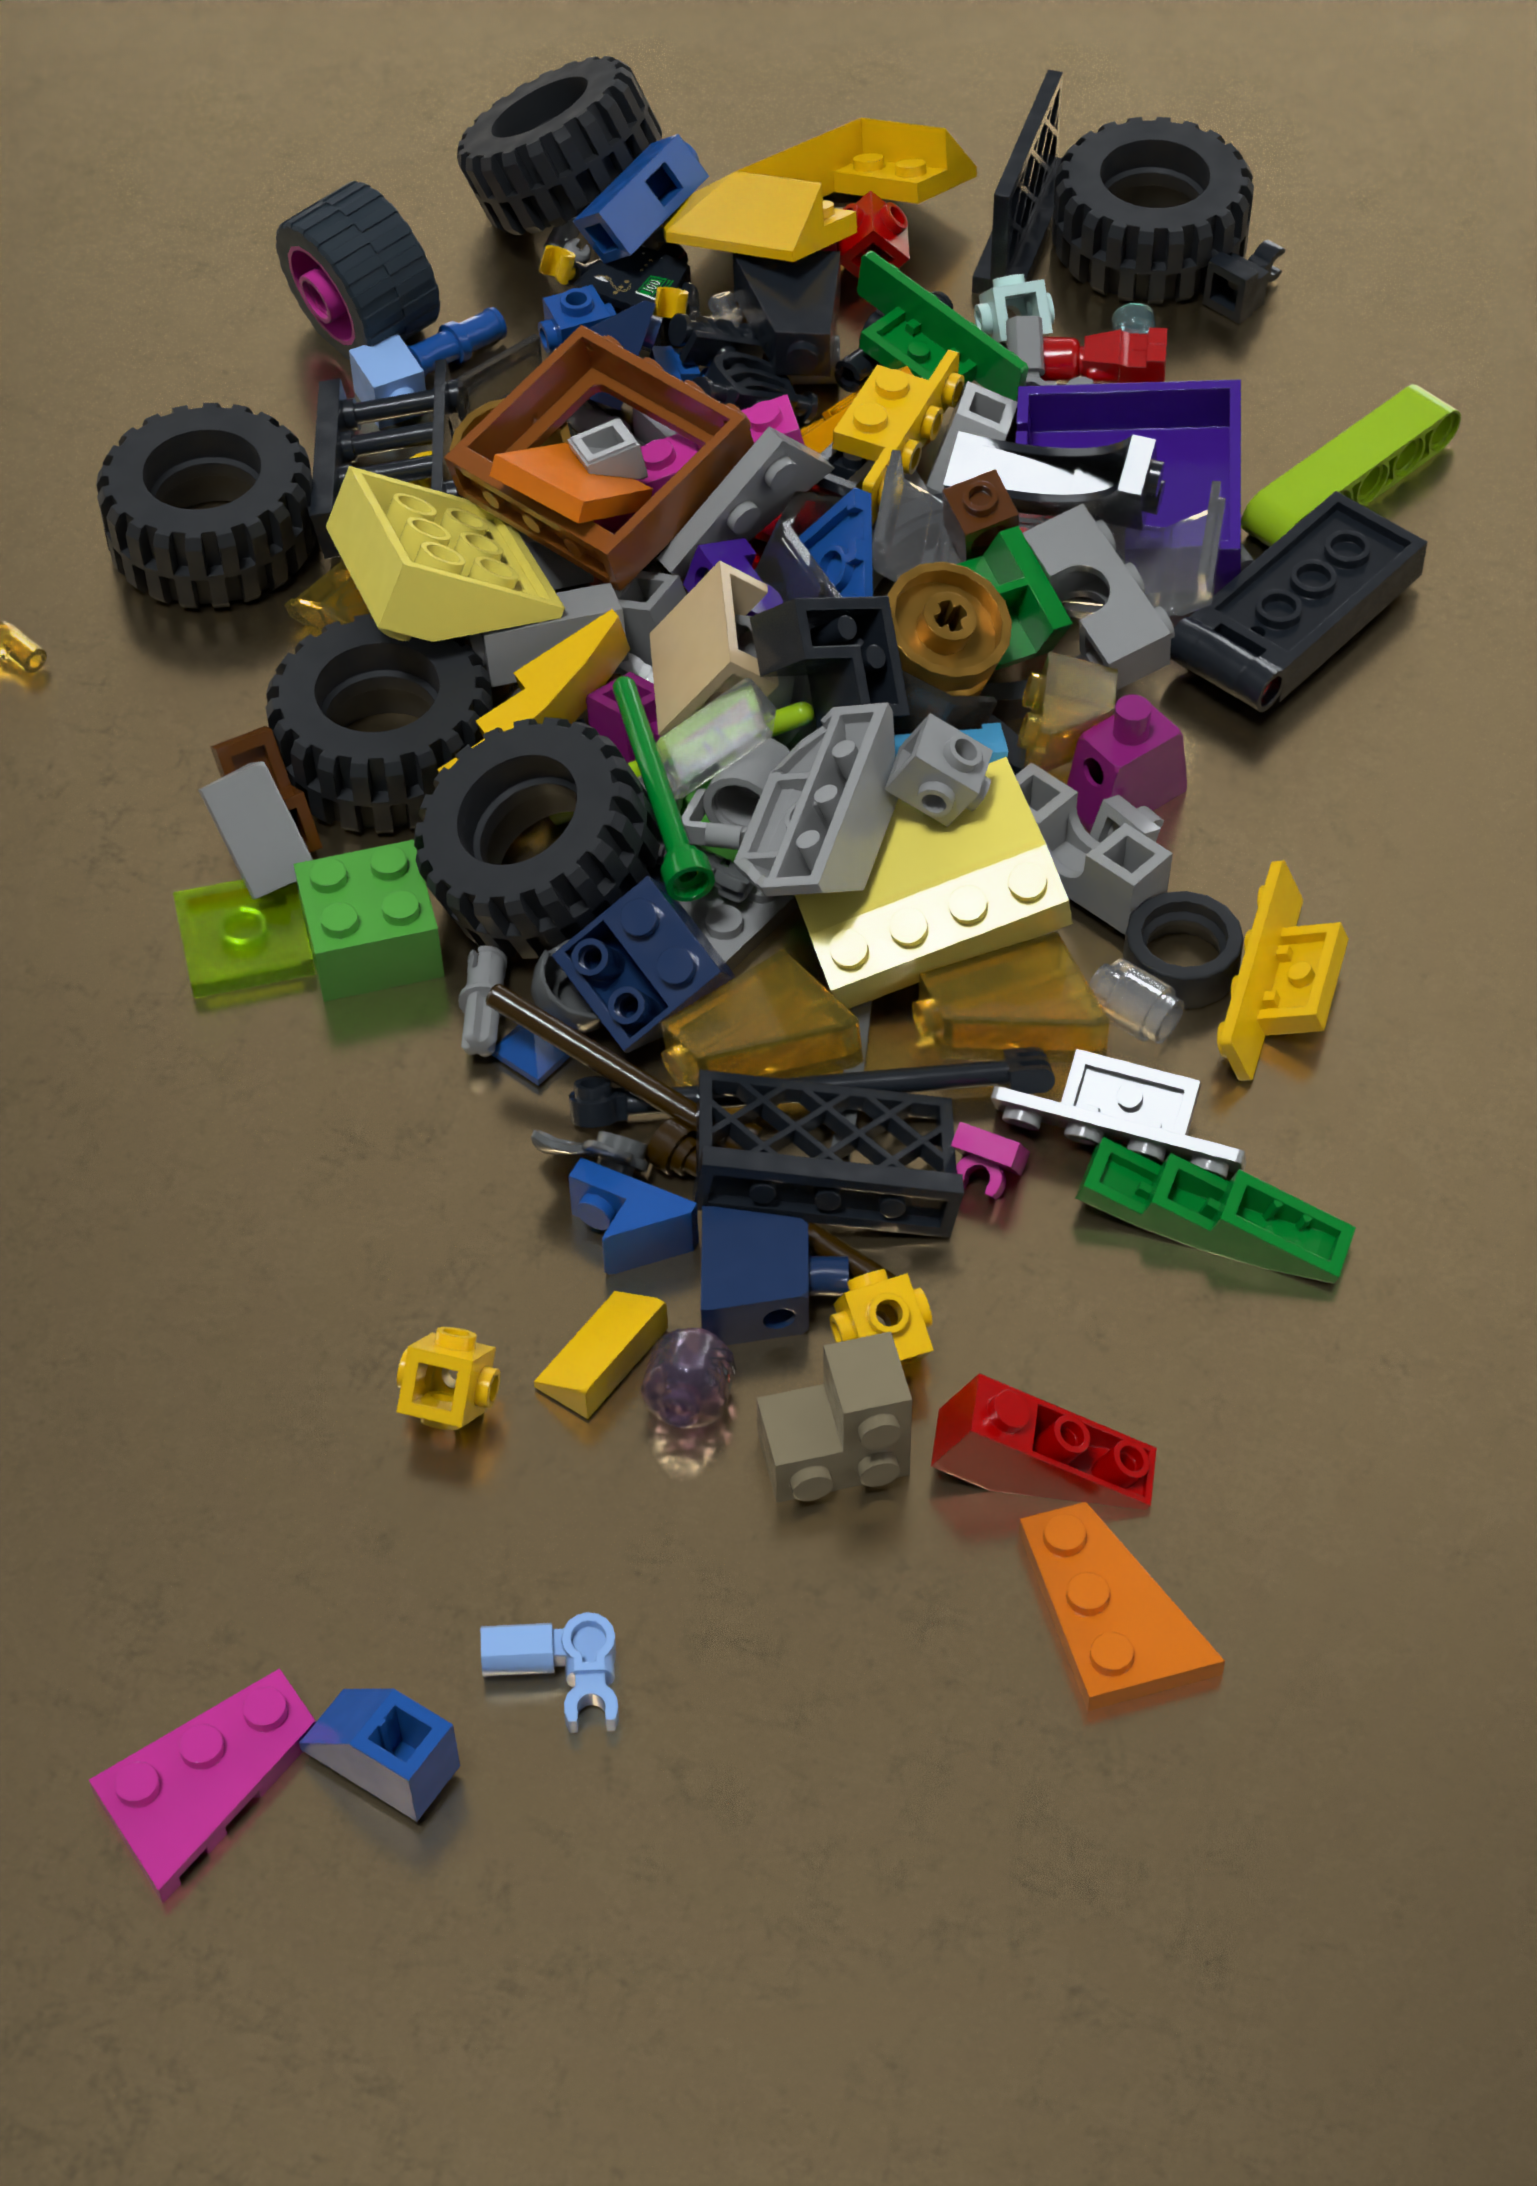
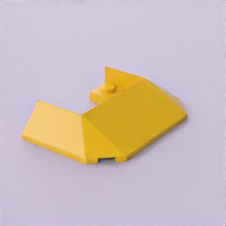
M861 117L739 169L692 193L660 227H663L664 237L668 243L795 262L857 233L856 211L836 209L833 202L823 200L824 196L833 192L865 196L869 191H872L881 199L920 204L977 177V166L946 128Z

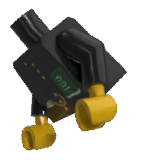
M665 242L658 251L641 245L632 255L605 264L601 259L582 264L575 261L576 255L565 248L554 245H547L545 248L539 273L554 276L558 283L570 288H581L593 284L603 303H611L616 314L644 300L655 303L653 315L663 319L654 346H669L671 343L668 337V327L675 314H686L691 321L700 316L698 289L691 283L688 255L679 244ZM645 347L641 348L642 350L650 352L651 350Z

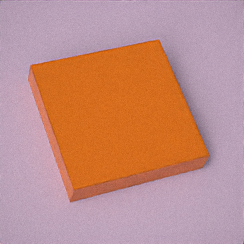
M566 442L495 454L489 475L578 524L637 512L651 498L653 488L633 478L589 474Z

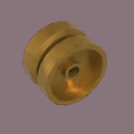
M948 562L919 564L900 575L887 594L889 596L909 712L928 716L931 713L936 717L954 715L973 704L987 684L994 669L1010 645L1012 621L1003 597L989 580L970 568Z

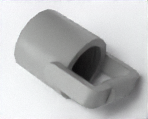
M761 735L744 736L736 740L726 753L708 788L696 790L681 817L690 844L739 850L770 772L787 756L790 750L775 739ZM705 813L710 821L709 823L701 822Z

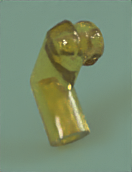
M0 622V660L11 659L30 674L39 671L47 659L45 650L14 625L8 622Z

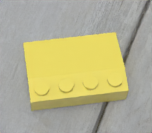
M352 466L348 467L326 524V529L378 629L382 633L400 641H409L411 637L435 642L560 619L565 610L563 603L517 529L465 498Z
M1007 757L989 763L985 776L991 779V784L980 805L974 811L965 808L948 827L898 798L864 890L795 895L839 1012L1073 924L1069 899L1046 842Z

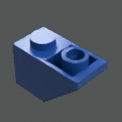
M343 1689L299 1742L300 1749L416 1822L460 1767L453 1724L396 1689Z

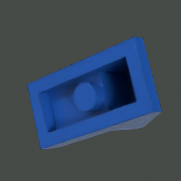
M580 1157L569 1174L572 1215L579 1217L584 1223L595 1229L606 1230L602 1238L604 1272L606 1274H617L694 1251L699 1243L696 1202Z

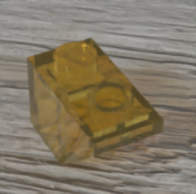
M1049 652L1041 674L1031 672L1023 695L1022 706L1031 709L1030 713L1027 712L1025 714L1017 743L1019 748L1026 749L1024 768L1032 762L1048 772L1073 761L1077 741L1081 734L1112 716L1114 712L1117 669Z

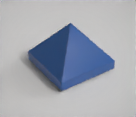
M517 1025L497 1043L495 1051L492 1053V1056L538 1086L570 1057L520 1025Z

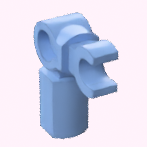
M586 1612L570 1619L563 1629H553L552 1623L481 1626V1665L483 1677L551 1674L555 1672L554 1667L565 1666L566 1682L569 1686L573 1687L568 1692L564 1701L565 1724L569 1733H578V1714L581 1709L589 1705H595L603 1709L607 1731L616 1730L619 1722L618 1699L614 1691L608 1687L615 1679L616 1639L613 1626L607 1618L597 1613Z

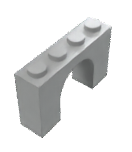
M518 531L553 589L594 582L593 575ZM606 583L556 593L565 607L560 619L463 636L464 640H468V644L472 647L473 651L482 658L483 666L489 673L491 687L517 682L513 672L611 609L619 616L626 635L623 609L612 584ZM628 653L622 662L629 661Z

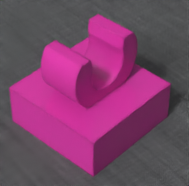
M959 1122L951 1144L961 1155L966 1156L956 1165L957 1174H963V1188L965 1189L969 1183V1178L973 1171L980 1168L987 1169L990 1173V1181L986 1186L985 1195L995 1200L1002 1195L1006 1186V1176L1003 1170L1022 1176L1030 1155V1151L1019 1142L963 1122Z

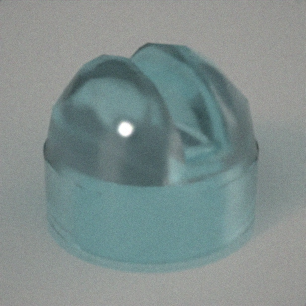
M1131 303L1117 309L1112 316L1113 331L1122 329V331L1128 333L1148 334L1149 327L1156 328L1154 312L1146 304Z

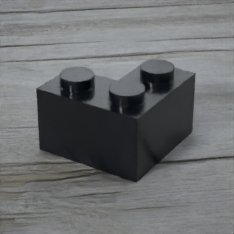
M889 596L794 598L750 617L760 677L808 675L817 729L823 726L820 720L833 707L888 702L893 711V721L910 715Z

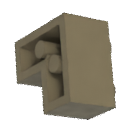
M891 1332L823 1345V1384L757 1397L758 1438L776 1503L793 1499L802 1501L816 1500L831 1491L859 1485L869 1487L882 1486L898 1477L910 1475L912 1397Z

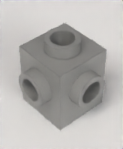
M929 713L899 747L885 790L948 827L965 808L974 811L986 796L991 779L985 776L993 750Z

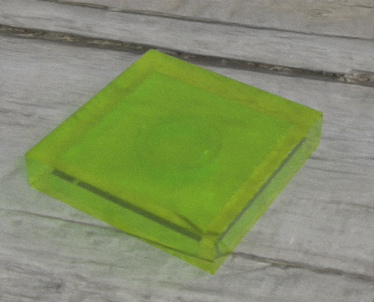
M243 879L173 893L194 998L315 975L296 882L257 899H252Z

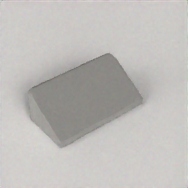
M263 761L249 763L198 790L252 899H257L296 882L293 864L313 860Z

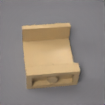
M719 561L649 633L658 735L677 744H682L741 723L779 686L778 677H760L757 658L739 650L735 615L746 616L768 593L767 584Z

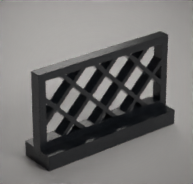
M1048 69L995 190L992 232L972 276V293H984L993 288V279L1004 276L1024 274L1025 282L1031 281L1051 234L1056 170L1061 164V158L1058 157L1063 72Z
M700 1069L697 1079L696 1178L692 1201L697 1203L699 1211H702V1206H715L797 1217L809 1223L951 1238L964 1194L963 1174H957L955 1149L951 1146L954 1138L952 1098ZM712 1094L736 1096L747 1106L731 1115L712 1099ZM783 1102L799 1103L810 1114L795 1122L777 1106ZM846 1109L860 1110L870 1116L873 1121L858 1129L840 1113ZM761 1116L779 1133L763 1141L744 1125ZM909 1116L936 1119V1128L922 1136L903 1120ZM823 1123L843 1139L829 1149L809 1133ZM888 1131L907 1147L892 1156L872 1139ZM730 1136L745 1150L713 1147L712 1145ZM793 1143L809 1157L784 1155L777 1152ZM857 1150L873 1164L847 1162L841 1159ZM920 1157L936 1171L910 1169L905 1166Z

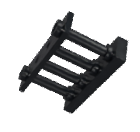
M446 359L435 361L434 389L357 403L355 398L347 399L340 378L319 382L310 517L325 559L341 557L326 529V524L348 467L359 463V457L433 444L432 455L360 467L359 469L405 482L431 478V489L463 498L457 492L444 456L450 452L449 449L454 431L458 427L459 413L465 412L467 409L466 397L461 380H452ZM434 412L433 422L360 435L354 434V431L361 430V424Z

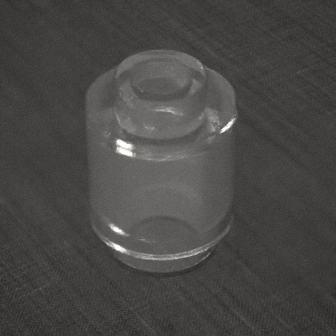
M1124 958L1115 961L1112 965L1108 963L1103 964L1092 977L1087 990V994L1092 997L1090 1002L1091 1012L1141 1042L1150 1039L1156 1044L1163 1043L1178 1025L1185 1006L1184 1001L1175 996V989Z

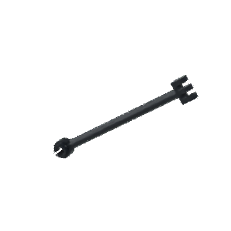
M1040 1047L1003 1049V1060L780 1078L903 1093L1008 1085L1011 1090L1035 1094L1048 1092L1055 1085V1076L1047 1054ZM588 1076L574 1082V1091L569 1094L571 1122L580 1127H603L617 1121L628 1120V1116L664 1114L625 1089L613 1088L611 1081L604 1076ZM697 1085L671 1087L697 1103ZM712 1094V1099L723 1108L747 1106L736 1096Z

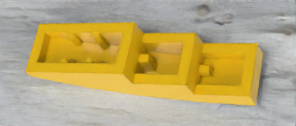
M613 609L609 610L513 672L521 691L476 720L483 740L471 748L485 740L483 734L497 727L503 731L514 728L515 721L535 719L538 724H543L546 717L567 719L572 725L587 708V695L606 685L630 651L622 624ZM455 757L445 765L438 768V772H440L443 767L449 770L458 761L457 758Z

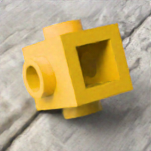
M881 1269L847 1281L850 1291L845 1292L834 1303L836 1313L830 1315V1326L835 1343L891 1332L902 1366L921 1361L934 1350L927 1331V1327L932 1326V1314L928 1300L920 1287L913 1289L908 1273L888 1279L885 1269ZM876 1315L883 1319L885 1325L879 1322Z
M438 1327L436 1333L432 1332L409 1345L401 1357L397 1371V1386L400 1388L396 1412L421 1418L420 1422L422 1424L437 1429L458 1430L483 1414L485 1408L490 1409L496 1400L501 1376L500 1370L493 1368L496 1347L476 1343L477 1335L475 1333L455 1327ZM449 1370L458 1371L456 1381L451 1377Z

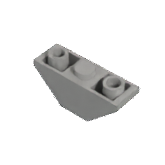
M967 381L961 398L953 409L925 485L928 489V495L942 493V489H944L943 484L958 431L1005 441L1018 402Z

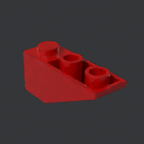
M979 1373L939 1408L931 1467L989 1491L1146 1510L1151 1506L1157 1448Z

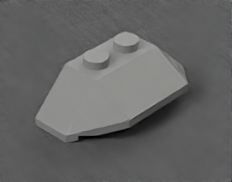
M888 702L833 707L820 720L823 726L802 739L770 772L734 860L738 871L765 896L831 893L865 889L898 801V797L885 790L896 758L893 711Z

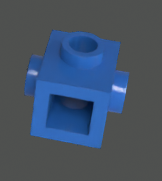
M593 284L544 297V321L538 322V332L542 346L546 353L551 354L580 325L590 328L616 315L611 303H603Z

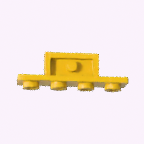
M948 350L929 380L904 373L900 370L877 365L833 430L832 449L875 462L862 485L863 491L871 493L872 526L884 508L891 509L899 492L900 482L905 474L912 475L915 472L921 457L922 447L927 440L934 441L942 425L943 414L947 408H954L958 404L964 388V376L958 374L959 352Z
M1285 860L1271 862L1265 885H1261L1258 890V909L1252 929L1246 932L1244 939L1245 953L1239 974L1235 975L1231 982V1001L1225 1021L1219 1024L1217 1031L1219 1052L1224 1059H1228L1239 1081L1253 1080L1265 1036L1324 1031L1349 940L1341 922L1296 926L1303 898Z

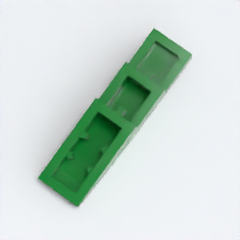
M1105 1137L1101 1139L1094 1149L1075 1196V1199L1130 1224L1196 1249L1267 1270L1332 1284L1340 1276L1356 1229L1355 1226L1240 1169L1230 1181H1227L1172 1153L1169 1154L1162 1165H1159Z

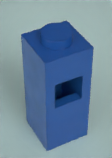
M675 134L651 143L572 222L604 264L630 256L709 175L699 163V157L694 148L683 141L679 134Z

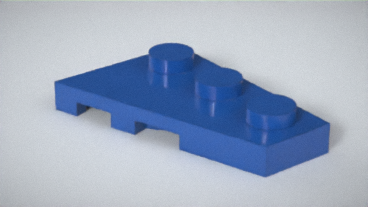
M854 487L781 552L793 599L873 597L871 493Z

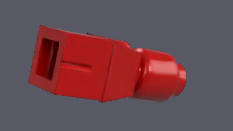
M1149 327L1148 334L1128 333L1119 329L1085 336L1084 346H1080L1079 340L1074 337H1043L1045 374L1040 378L1044 381H1056L1057 385H1066L1071 379L1076 377L1090 378L1093 380V384L1165 382L1168 328Z

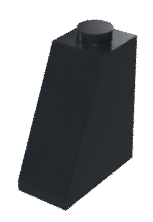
M816 251L795 262L733 253L734 297L776 375L830 377L841 297V251Z

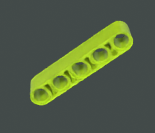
M1412 384L1404 388L1260 490L1246 506L1241 519V528L1270 548L1335 491L1365 507L1448 446L1459 428L1461 422L1460 412L1418 385Z

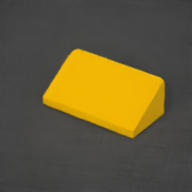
M614 1291L534 1380V1387L584 1418L589 1419L668 1329L667 1304L655 1297Z

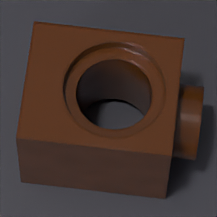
M996 469L942 489L944 527L962 562L983 556L1000 531L1019 526V513Z

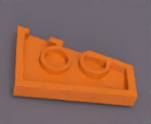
M1087 1502L1020 1518L1019 1535L1087 1711L1223 1675L1225 1660Z

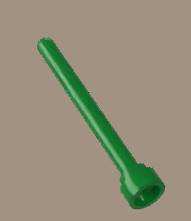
M621 676L613 683V693L667 851L661 866V876L666 891L672 899L681 902L694 901L711 891L715 884V876L708 856L698 850L697 847L690 845L636 683L628 676Z

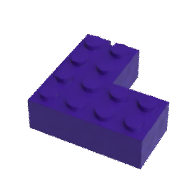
M1241 379L1018 386L1016 443L1054 448H1093L1121 442L1133 434L1156 439L1157 460L1165 462L1162 480L1166 481L1159 512L1157 515L1147 514L1143 531L1125 527V563L1131 562L1137 568L1145 586L1146 596L1215 595L1241 573Z

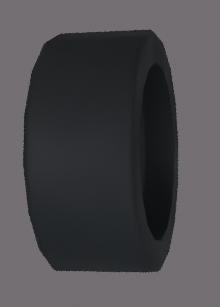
M1178 891L1166 892L1144 901L1131 914L1125 932L1123 964L1126 978L1140 995L1157 1005L1175 1009L1202 1008L1216 1002L1231 990L1232 979L1235 975H1238L1244 942L1240 921L1226 905L1208 895ZM1183 933L1197 936L1212 944L1218 951L1219 956L1200 966L1182 967L1162 961L1154 956L1146 946L1152 940L1161 936Z

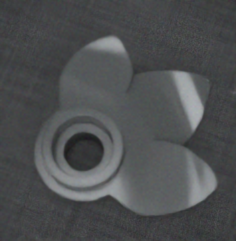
M533 1130L531 1136L532 1144L535 1148L545 1154H583L597 1159V1164L630 1177L633 1176L634 1170L647 1173L650 1163L644 1160L648 1145L617 1134L599 1131L596 1141L586 1140L583 1143L558 1139L540 1130Z

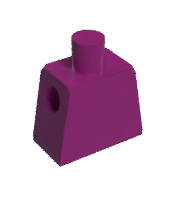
M1130 694L1121 697L1116 702L1114 715L1085 730L1078 738L1067 785L1078 792L1076 808L1081 824L1091 832L1102 801L1116 795L1123 797L1136 809L1141 806H1147L1154 811L1187 791L1183 734L1175 724L1143 696Z

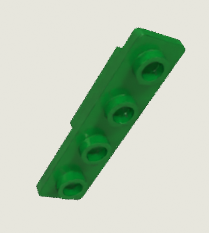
M869 251L861 257L857 292L859 296L885 314V316L861 332L859 343L861 350L884 367L899 369L908 366L914 376L929 380L948 350L960 353L958 374L964 376V386L967 381L973 382L975 380L984 388L1018 402V386L1026 385L1029 369L1026 362L875 252Z

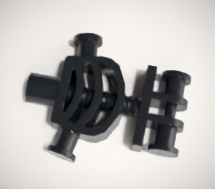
M677 313L672 317L668 327V337L672 345L685 346L679 356L682 363L709 367L704 377H696L692 380L708 396L725 405L731 403L740 408V410H744L761 401L772 400L787 394L794 415L800 423L809 424L814 419L818 408L816 393L805 391L802 395L797 394L787 375H776L770 362L762 359L764 351L749 323H742L735 327L732 321L726 319H718L714 322L711 317L699 316L694 321H691L688 315Z

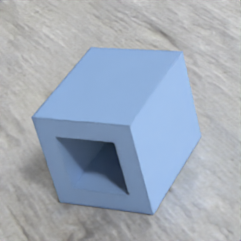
M399 334L390 336L374 346H367L365 344L349 350L354 392L361 402L426 390L424 371ZM426 413L378 421L375 424L379 429Z

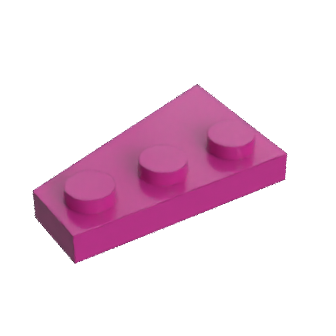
M280 1668L89 1779L93 1794L162 1903L181 1885L179 1877L203 1851L209 1854L227 1835L225 1827L252 1798H261L303 1752L300 1749L299 1742L316 1721Z

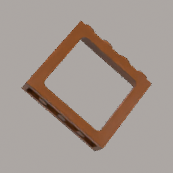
M580 325L445 455L444 459L460 496L601 581L611 583L613 588L621 592L674 539L754 445L750 431L751 423L749 418L736 405L731 403L725 405L708 396L693 381L685 380L683 382L665 372L655 360L649 357L642 359L624 349L612 336H601ZM598 392L610 394L702 447L615 534L593 521L578 524L490 477L495 454L540 447L592 395Z

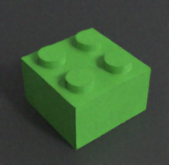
M414 839L293 864L302 915L323 1002L444 977L438 927L426 882L420 875L415 860L417 849L414 846Z

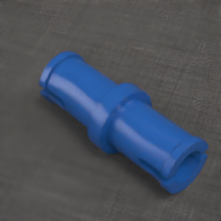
M488 307L483 312L460 323L455 321L447 322L439 327L437 334L407 347L423 369L425 377L428 373L435 371L436 360L446 359L447 364L452 362L457 365L470 360L472 352L498 339L505 338L507 326L502 314L495 307Z

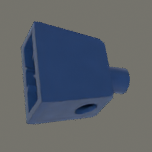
M702 1206L700 1309L702 1348H714L802 1335L809 1330V1296H842L845 1292L849 1291L847 1281H849L848 1256H809L808 1222L804 1219L715 1206Z

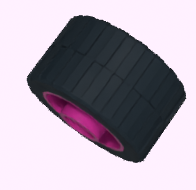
M350 181L282 222L277 229L275 238L277 241L276 251L279 256L282 272L286 277L292 294H294L299 303L298 305L318 334L348 360H350V349L365 344L367 346H374L396 334H399L403 341L436 322L441 303L439 300L438 284L436 283L431 264H429L425 251L408 223L398 213L399 211L393 204L384 198V195L378 190L371 188L370 185L358 181Z

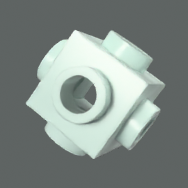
M1024 274L1004 276L993 279V288L979 295L980 304H976L974 308L975 325L1006 349L1007 308L1013 310L1016 316L1041 317L1043 337L1053 333L1054 305L1050 293H1046L1044 279L1025 282Z

